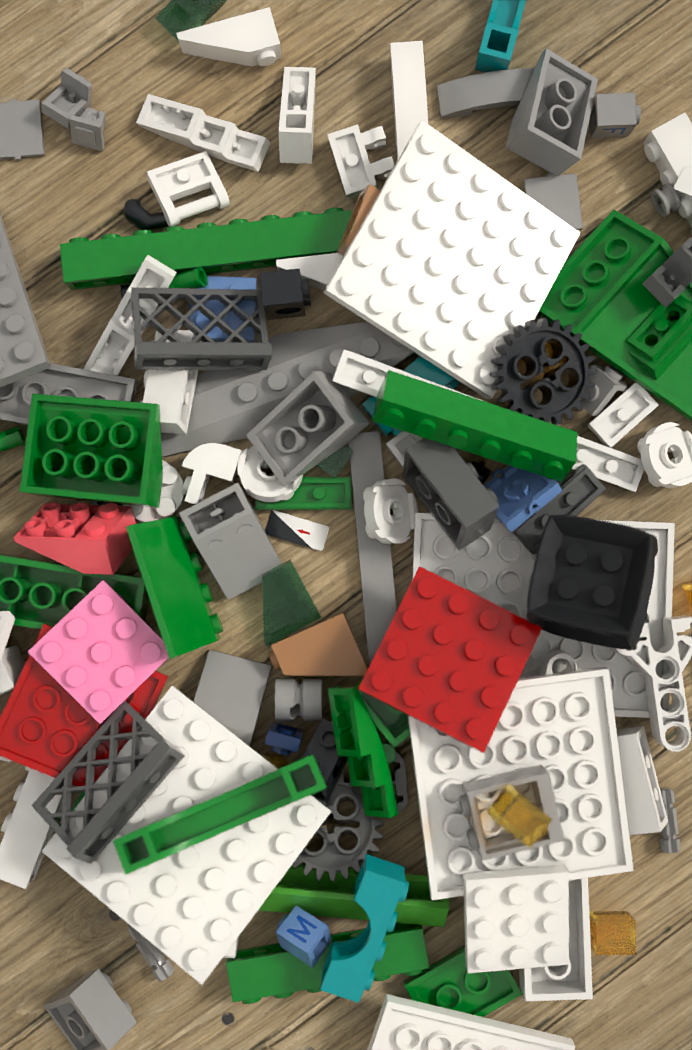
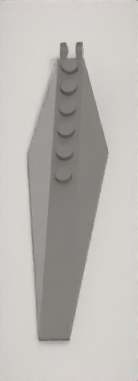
M369 322L278 334L268 339L272 346V358L267 370H206L198 374L187 435L161 432L162 457L192 451L196 447L207 443L225 444L247 439L246 435L312 372H331L334 375L343 349L391 367L396 366L414 352ZM341 385L349 397L359 392Z

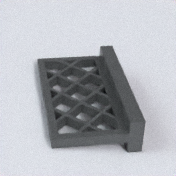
M131 288L135 370H267L272 358V346L268 342L262 290ZM139 298L153 299L160 307L150 315L140 307ZM177 299H186L194 307L183 315L171 304ZM209 300H219L226 308L216 316L205 304ZM242 300L256 301L257 310L251 316H248L237 306ZM165 310L178 320L169 330L155 320ZM197 311H200L212 321L203 330H200L189 320ZM231 311L244 321L236 331L222 321ZM140 317H142L145 321L141 323ZM151 325L163 336L157 342H142L141 332ZM184 325L196 337L191 342H181L173 334ZM215 326H218L229 337L224 342H215L207 334ZM250 326L259 334L260 343L247 342L240 334Z
M124 700L32 804V807L68 846L66 849L75 859L92 864L185 755L165 739L138 711ZM128 713L133 718L132 732L118 734L119 722ZM153 737L158 742L149 754L139 755L140 738ZM132 739L131 756L117 758L118 741ZM110 742L109 759L95 760L97 747L101 743ZM131 763L130 776L125 781L116 782L117 764ZM109 765L108 783L94 785L95 767ZM87 768L86 786L72 787V779L78 769ZM107 790V802L102 808L93 809V792ZM85 792L84 810L70 812L71 795L73 793ZM55 795H63L62 813L51 814L46 805ZM84 817L83 830L74 839L69 833L70 818Z

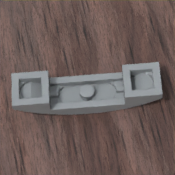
M535 68L480 73L437 85L440 119L471 116L473 110L519 105Z

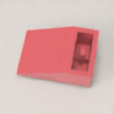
M49 502L42 505L39 511L25 523L24 527L13 538L16 543L83 574L113 575L133 549L126 527L136 524L132 506H118L115 503L88 505L82 502L73 505Z

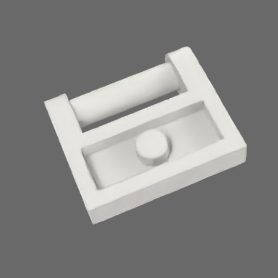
M206 151L147 171V180L162 208L169 227L179 225L180 220L215 207L222 209L230 205L228 194ZM208 188L213 193L176 208L172 201Z

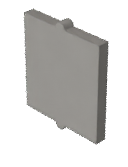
M11 99L10 102L0 103V160L16 159L20 162L23 158L45 156L41 101L39 99L26 101Z
M549 173L547 177L524 179L525 194L574 229H583L576 173L553 176L552 173Z

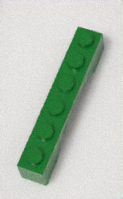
M310 755L217 797L113 840L124 873L127 875L326 789L327 785L315 756Z

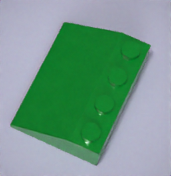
M32 394L20 492L44 497L159 508L163 479L159 404Z
M175 516L127 526L126 529L169 659L220 640L219 633L223 632V626L218 613L212 614L209 602L213 601V596L208 583L202 584L199 571L203 570V566L198 553H192L189 540H192V537L181 518Z

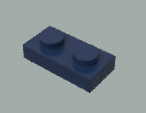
M272 721L265 744L271 745V750L279 754L290 755L291 751L298 753L304 729Z

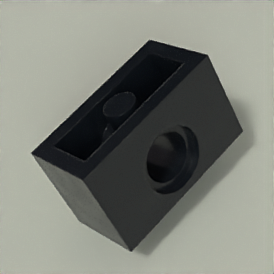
M300 268L260 273L263 307L268 320L306 316L305 306H311L308 278L301 279Z
M322 718L302 759L310 755L315 756L327 788L312 794V796L327 802L348 758L347 756H337L333 723Z

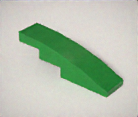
M357 687L328 688L337 756H347L351 786H358L362 789L365 816L391 818L398 815L393 782L385 752L373 719Z

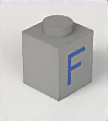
M635 93L595 95L590 115L591 138L629 137L635 126L639 124L641 117V108L639 104H636Z

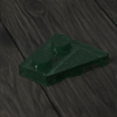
M291 559L262 574L263 637L266 646L321 618Z

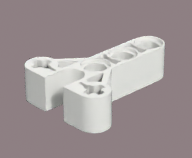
M684 615L662 618L665 640L663 646L658 650L652 648L649 627L646 622H644L636 650L610 648L616 653L625 655L644 674L653 738L661 746L675 752L684 750L691 741L682 672L692 656V632L689 633V636L679 634L678 632H685V630L690 629V626H692V616ZM665 660L668 670L663 676L659 677L655 671L656 665L659 661ZM670 693L672 704L668 708L662 709L660 700L664 694ZM675 726L677 729L675 739L666 742L665 733L667 729Z

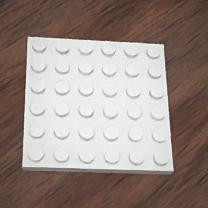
M422 120L417 125L323 293L484 398L490 399L493 398L497 391L492 390L491 387L499 383L498 378L491 377L489 374L497 371L499 367L491 362V359L501 357V354L495 349L496 346L507 345L503 336L509 333L514 335L513 328L515 326L522 325L525 328V322L535 319L580 232Z
M599 667L519 678L484 753L408 716L429 891L432 900L464 896L463 873L565 865L569 872V880L634 871L609 668ZM542 765L550 773L565 841L482 861L477 850L471 851L466 830L472 827L469 816L464 817L460 807L459 796L464 795L462 783ZM531 782L476 795L485 839L541 826Z
M171 686L146 720L185 755L92 864L75 859L66 849L68 846L56 833L43 848L42 852L202 985L331 813V810L312 795H309L125 875L113 840L278 770V768L177 688ZM153 737L140 738L139 755L149 754L158 742ZM129 739L118 753L117 758L131 756L132 739ZM131 763L117 764L116 782L125 781L131 774ZM109 766L95 784L108 783ZM107 790L93 792V809H100L107 802ZM85 796L73 811L84 810ZM84 817L70 818L69 833L74 839L83 830Z

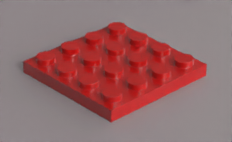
M419 566L358 690L484 753L542 631V627L534 623L531 624L528 620Z
M44 623L35 644L53 627ZM29 654L0 717V756L56 778L114 711L99 724ZM155 670L125 701L146 719L154 709L168 675ZM128 713L119 722L118 734L132 732L133 718ZM129 739L118 741L117 755ZM110 742L101 743L97 747L95 760L109 759ZM108 766L95 767L94 784ZM87 768L78 769L75 772L72 785L76 787L86 786Z

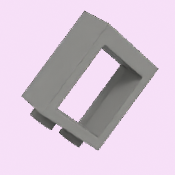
M542 765L462 783L464 795L459 796L460 807L463 816H469L472 827L466 830L471 851L477 850L482 861L565 841L550 773ZM531 782L541 826L485 839L476 795Z

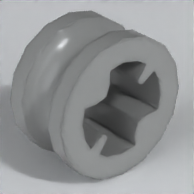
M666 183L661 187V191L655 189L651 192L653 207L661 217L668 216L670 210L676 212L680 209V199L672 185Z

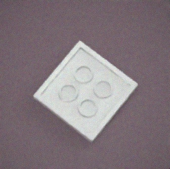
M565 865L463 873L465 966L468 973L569 965V872Z

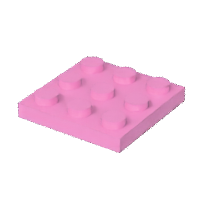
M105 580L99 583L28 651L99 724L169 658L163 639Z

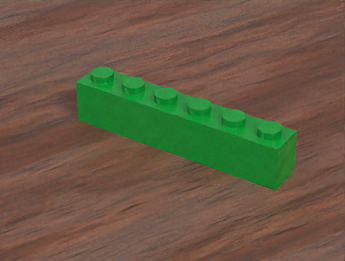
M390 370L387 371L378 390L372 419L374 422L560 482L563 481L576 463L577 432Z
M395 923L393 931L386 932L384 941H386L384 955L380 962L375 961L372 968L375 971L373 981H384L389 979L391 975L404 973L406 976H414L422 973L423 969H429L422 925ZM365 928L330 934L332 942H343L353 939L362 933ZM332 942L313 968L281 948L280 943L237 950L236 957L227 958L226 961L232 1001L252 1004L260 1001L262 997L274 996L280 999L289 997L294 992L307 990L309 993L320 992L321 973Z

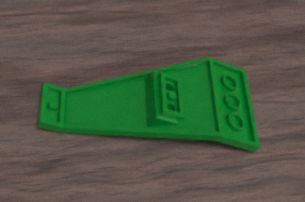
M613 209L564 263L538 315L542 318H547L548 322L560 320V329L570 324L572 326L570 336L581 333L582 336L579 343L582 345L589 344V350L692 422V282L665 308L642 283L674 253L664 238ZM672 317H678V318H679V319H678L677 321H675V322H670V321H668V320H669L670 318H672ZM649 341H657L653 346L647 345Z

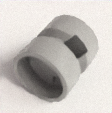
M304 678L301 683H297L295 679H276V721H295L297 716H301L303 721H321L322 678Z

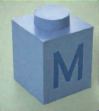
M295 906L290 914H285L277 926L276 935L281 948L311 968L314 967L332 942L328 925L298 906Z

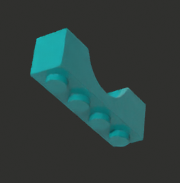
M493 0L475 70L482 72L508 70L526 0Z
M368 854L365 855L355 882L354 901L365 910L369 917V923L363 932L355 938L343 942H332L321 973V991L359 1003L363 991L370 990L375 973L372 968L375 961L380 962L382 960L386 947L384 937L387 931H393L397 920L396 906L398 901L404 902L408 892L409 882L405 881L404 866Z

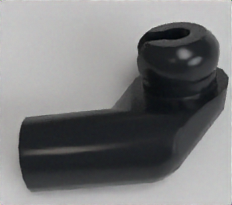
M130 199L125 203L123 214L126 220L137 229L156 230L169 227L163 212L150 214L140 205V201L136 199Z

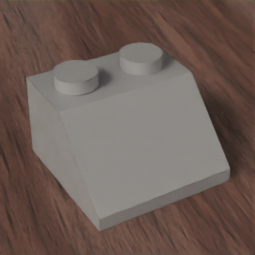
M99 968L84 974L43 1005L74 1050H110L137 1023L131 1015L132 1009L129 1004L119 998L113 989L112 980L107 974L101 972Z

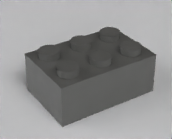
M423 438L406 449L402 472L403 478L458 550H461L491 530L499 509L498 498L489 487L485 488L478 480V473L474 466L468 461L464 462L458 454L457 448Z

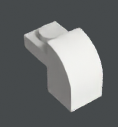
M207 443L193 449L182 463V467L193 471L192 477L187 476L183 485L182 494L186 495L184 501L194 505L203 501L210 476L235 484L238 475V461L243 451L219 443Z

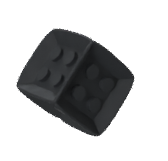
M571 515L549 516L541 535L529 586L526 613L528 622L534 623L542 627V630L560 637L604 647L636 650L643 629L653 584L655 557L658 552L656 536L634 527Z

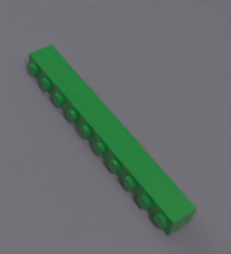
M329 208L322 214L313 215L311 212L301 211L294 213L292 217L288 218L267 215L262 217L261 221L248 222L246 219H234L229 221L227 225L216 226L215 223L207 222L198 224L197 228L193 229L172 226L166 228L165 232L152 233L150 230H138L133 232V236L120 237L119 234H105L101 236V239L90 241L83 237L72 238L69 240V243L60 244L63 281L71 290L130 284V281L134 280L147 255L176 271L177 274L196 269V267L200 266L207 275L276 267V260L336 253L353 210L343 211L342 208Z

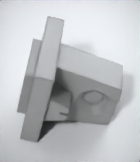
M87 107L80 117L71 115L69 122L72 143L103 152L105 148L103 134L106 124L105 112Z

